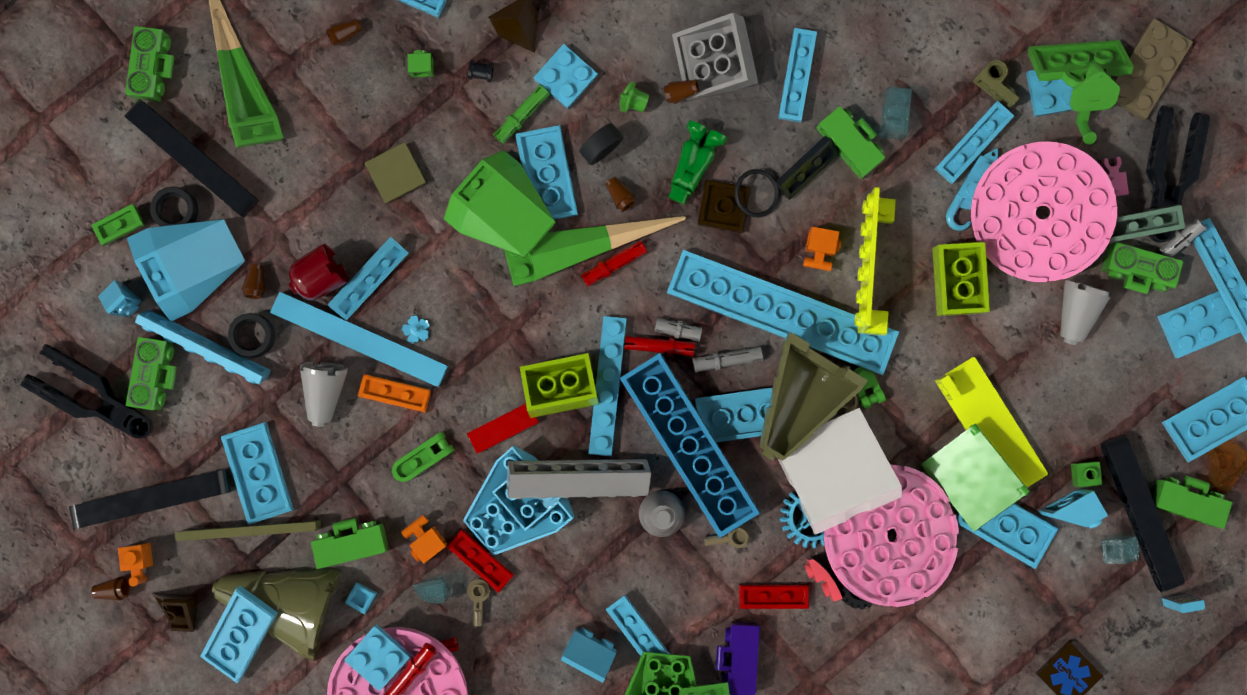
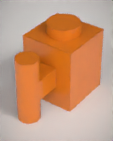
M812 226L808 232L805 252L814 253V259L805 257L803 266L831 271L832 262L824 261V256L832 257L835 255V252L840 251L842 239L838 238L839 232Z
M424 514L401 531L406 539L413 533L417 537V540L409 545L412 548L410 553L416 561L419 562L421 560L423 564L448 545L435 526L427 532L423 529L422 526L429 522Z
M151 542L118 548L120 571L131 570L129 585L137 586L145 583L148 577L144 574L143 568L153 566Z

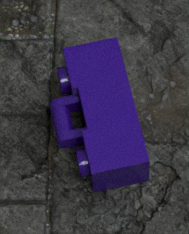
M730 622V627H725V642H729V646L717 645L716 670L727 671V675H722V682H728L729 695H756L760 628L758 623ZM726 652H731L730 665L725 664Z

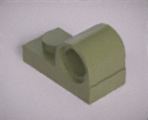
M1000 60L991 61L972 82L994 100H998L1006 109H1009L1017 102L1019 97L1015 95L1014 89L1001 83L1008 72L1005 63ZM994 69L998 73V78L992 77L989 70Z

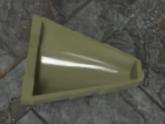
M792 332L787 334L782 345L777 374L774 377L770 405L766 408L759 448L763 450L761 455L771 461H774L775 458L783 461L814 435L818 428L837 414L841 407L857 395L868 381L852 370L840 368L809 348L810 344Z
M327 568L301 571L296 569L268 573L265 570L226 574L221 576L220 579L215 580L212 593H215V599L227 606L235 589L242 586L278 612L267 634L273 639H278L303 658L316 661L322 638L319 635L330 596L336 593L342 571Z

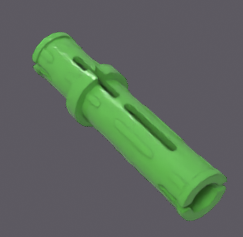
M538 85L511 116L508 115L506 117V121L493 133V136L504 145L512 134L522 128L521 125L550 96V93L543 86Z

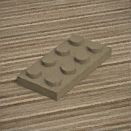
M1155 18L1152 19L1129 55L1134 66L1132 74L1117 76L1114 80L1120 87L1116 104L1141 120L1147 119L1193 41Z

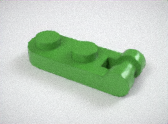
M441 431L397 460L392 467L393 477L400 482H407L454 452L455 449L445 440L446 436ZM436 443L441 449L437 454L432 449V446Z

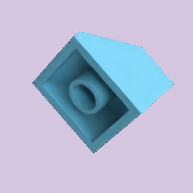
M1080 488L1038 510L1041 515L1089 528L1097 527L1102 523V519L1108 516L1095 492Z
M581 627V629L575 628L562 652L561 661L603 683L617 649L613 648L614 644L609 640L602 638L600 641L593 637L594 633L584 627Z

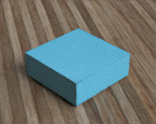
M356 582L345 604L366 614L377 592Z

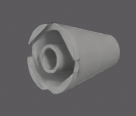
M1065 280L1060 336L1064 337L1063 342L1076 346L1078 342H1084L1110 300L1112 292L1076 281Z
M313 361L300 364L307 420L312 422L313 426L324 427L326 423L331 422L348 372V368H344V365L320 362V364L313 366Z
M655 491L646 496L641 502L639 508L641 525L648 533L654 536H670L677 532L684 522L685 509L683 503L675 494L669 491Z

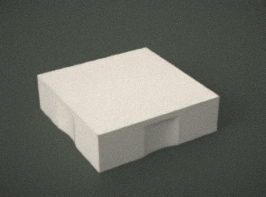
M860 408L824 423L814 432V435L786 459L783 461L778 459L789 483L799 496L801 507L815 535L846 522L856 514L876 509L902 497V486Z

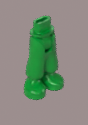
M691 120L688 121L686 126L690 138L683 143L678 165L670 185L672 189L668 198L685 205L688 196H692L703 174L715 157V148L725 145L728 137L709 130L703 147H700L699 144L707 128Z

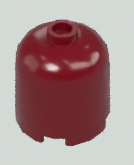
M326 243L316 247L291 265L289 269L291 281L289 282V287L295 295L299 294L301 297L313 301L342 287L349 280L342 263L337 265L332 257L336 254Z

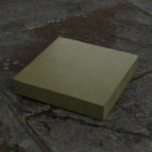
M405 142L364 163L386 205L427 184Z

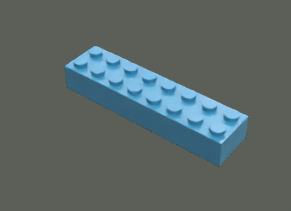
M661 353L620 378L719 538L760 514L755 502Z

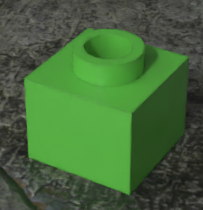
M416 50L414 54H407L408 73L411 78L434 77V59L431 53H427L425 50Z
M1100 462L1071 463L1074 487L1102 485ZM1089 470H1090V477H1091L1090 479H1088L1087 476H1086V473H1087V471H1089Z

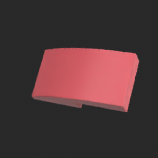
M806 558L808 564L804 566L809 579L813 578L817 583L824 580L825 583L821 584L826 597L830 596L832 601L835 602L843 599L829 573L813 558Z

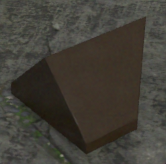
M516 0L488 17L499 37L535 53L538 13L531 0Z
M152 593L167 617L168 622H170L171 631H195L198 595Z

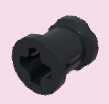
M470 59L468 80L477 78L491 83L494 63L484 64Z

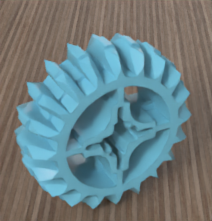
M790 492L789 496L793 500L790 502L784 499L783 503L789 506L787 509L780 508V512L786 513V516L780 517L779 520L788 523L782 526V530H791L787 534L789 539L796 535L794 539L795 544H799L803 539L802 546L807 548L809 541H811V546L816 548L817 540L824 546V531L816 535L800 533L803 528L805 529L810 524L806 522L807 518L801 507L799 496ZM797 505L801 511V518L798 524L794 525L793 511Z

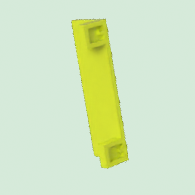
M874 187L862 205V214L866 215L865 222L861 224L860 232L861 236H864V244H861L859 249L862 267L858 269L857 280L861 281V288L856 293L859 313L856 312L854 326H858L857 333L885 336L887 335L888 311L872 310L877 222L893 224L896 199L879 198L880 188Z
M971 357L934 380L964 429L967 430L976 423L1027 488L1048 475L1045 467L975 357Z

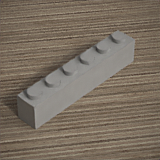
M647 459L508 461L506 486L508 498L516 499L648 496L651 470Z

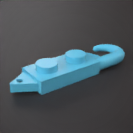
M997 148L984 156H978L946 213V222L953 230L963 231L971 225V221L958 225L954 220V216L959 208L971 210L972 199L978 182L985 171L998 159Z

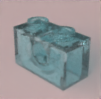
M888 87L883 94L879 138L903 140L908 135L912 89Z

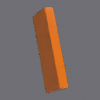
M363 374L358 397L426 413L431 390Z

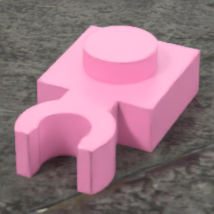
M1105 158L1101 161V166L1106 171L1113 185L1115 196L1129 195L1126 172L1119 173L1122 163L1121 158H1114V166H1110L1108 158Z

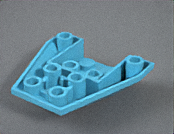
M224 219L152 227L127 238L133 259L156 303L170 321L196 309L245 262Z
M512 446L496 460L463 519L464 523L492 556L554 534L575 517L568 498H508L506 486L508 461H538L536 457L516 446Z

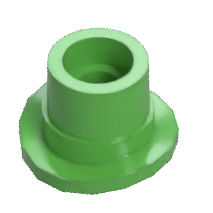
M633 81L627 85L620 95L619 108L624 113H626L627 109L642 113L648 102L649 94L635 88L636 83Z

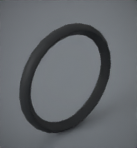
M761 169L748 170L739 177L735 185L734 196L742 212L751 217L760 218L770 214L775 209L779 201L780 192L775 183V178L767 171ZM751 174L766 176L774 186V201L764 212H751L744 207L740 200V185Z

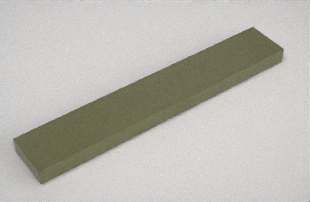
M312 520L181 530L175 532V540L188 541L309 532L319 530L321 528V521Z

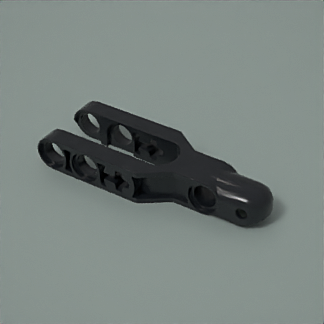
M1166 105L1160 107L1156 117L1146 168V175L1154 190L1150 209L1178 203L1182 206L1184 192L1199 179L1210 123V116L1208 114L1196 112L1190 122L1179 182L1175 187L1169 188L1166 187L1167 182L1164 178V172L1169 152V146L1167 145L1170 130L1174 126L1172 124L1174 107ZM1176 230L1149 235V237L1154 242L1163 243L1169 241L1174 236Z
M44 344L39 354L53 361L52 364L55 366H62L72 372V376L98 390L100 397L104 399L103 405L96 410H92L30 374H27L20 383L23 388L74 418L98 417L137 439L146 438L153 432L154 425L152 420L134 407L126 406V402L117 398L106 377L50 345Z

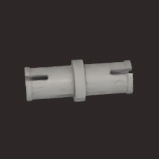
M1196 218L1184 230L1176 232V236L1159 250L1164 256L1172 258L1185 246L1189 247L1191 241L1206 230L1207 227Z
M658 317L654 332L669 334L676 339L681 337L699 342L702 327L684 324L680 320L675 322Z

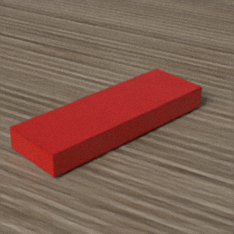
M525 403L466 434L476 454L536 425L539 421L537 417L530 418Z
M463 529L447 546L452 553L498 593L514 576L507 567Z
M739 585V609H809V585Z

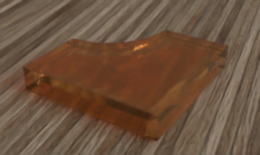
M1231 439L1206 452L1210 463L1206 481L1223 494L1229 493L1247 468V451Z

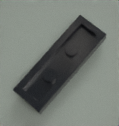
M824 136L775 182L785 198L790 200L839 155L831 139Z

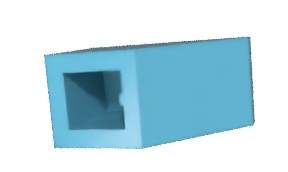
M114 280L98 296L107 313L121 317L133 315L138 310V305L142 302L123 282Z

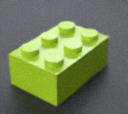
M985 242L941 244L933 247L937 316L972 315L990 312Z
M589 353L520 367L526 406L530 418L599 405Z

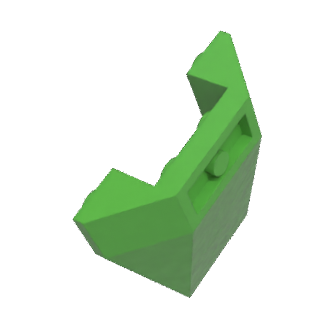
M504 150L480 161L452 193L444 216V220L460 234L524 258L527 257L556 223L522 165Z
M643 652L625 695H681L680 688L697 686L690 656Z

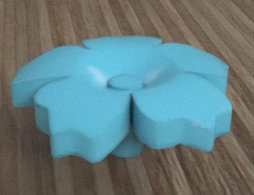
M415 315L411 316L408 320L409 325H402L403 328L401 330L404 332V335H409L408 342L413 344L419 342V338L422 341L428 339L429 331L425 329L429 328L430 325L427 320L420 319L419 321Z

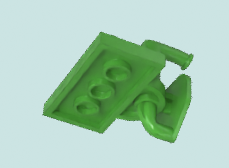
M1111 40L1029 46L1028 56L1039 81L1063 79L1068 86L1073 88L1069 103L1072 110L1077 111L1076 125L1083 137V142L1087 145L1093 144L1097 139V135L1091 131L1088 125L1090 111L1106 110L1114 106L1118 100L1120 87L1111 76L1132 74L1134 66L1121 41Z

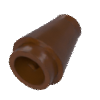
M356 18L331 24L330 28L326 29V33L333 46L343 45L358 34V32L362 31Z
M696 79L669 82L668 85L664 86V94L669 104H677L699 93V85Z
M613 177L606 182L605 185L616 209L625 212L635 205V194L617 177Z
M249 265L241 288L243 297L261 299L262 294L265 293L262 265Z
M118 577L94 585L91 590L92 597L94 599L121 601L129 596V582L127 579Z

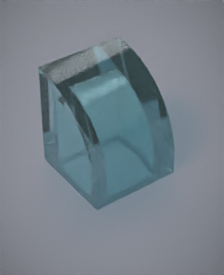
M1118 537L1101 540L1103 563L1126 564L1139 560L1137 537Z
M444 576L413 584L418 596L426 602L438 604L448 600Z

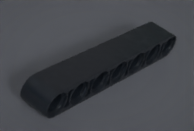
M141 99L124 115L133 125L241 217L245 218L259 202L254 195Z
M1123 434L1102 442L1100 446L1155 586L1163 593L1184 585V576L1129 439Z
M221 470L69 506L74 530L230 493L231 490L226 470Z

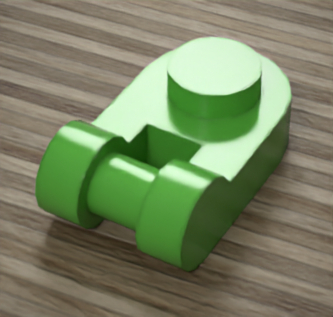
M857 367L853 370V372L868 380L863 389L857 394L864 410L870 408L871 404L876 402L880 404L886 401L873 371L862 367ZM871 387L874 394L866 396L864 390Z

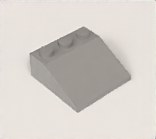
M730 13L672 34L682 81L696 79L699 85V93L686 100L689 101L731 92L758 84L743 16Z

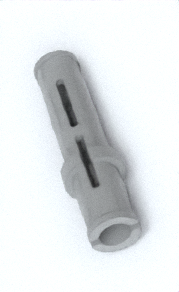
M760 346L718 354L714 352L709 356L692 358L695 373L711 369L717 371L727 366L763 361V353Z

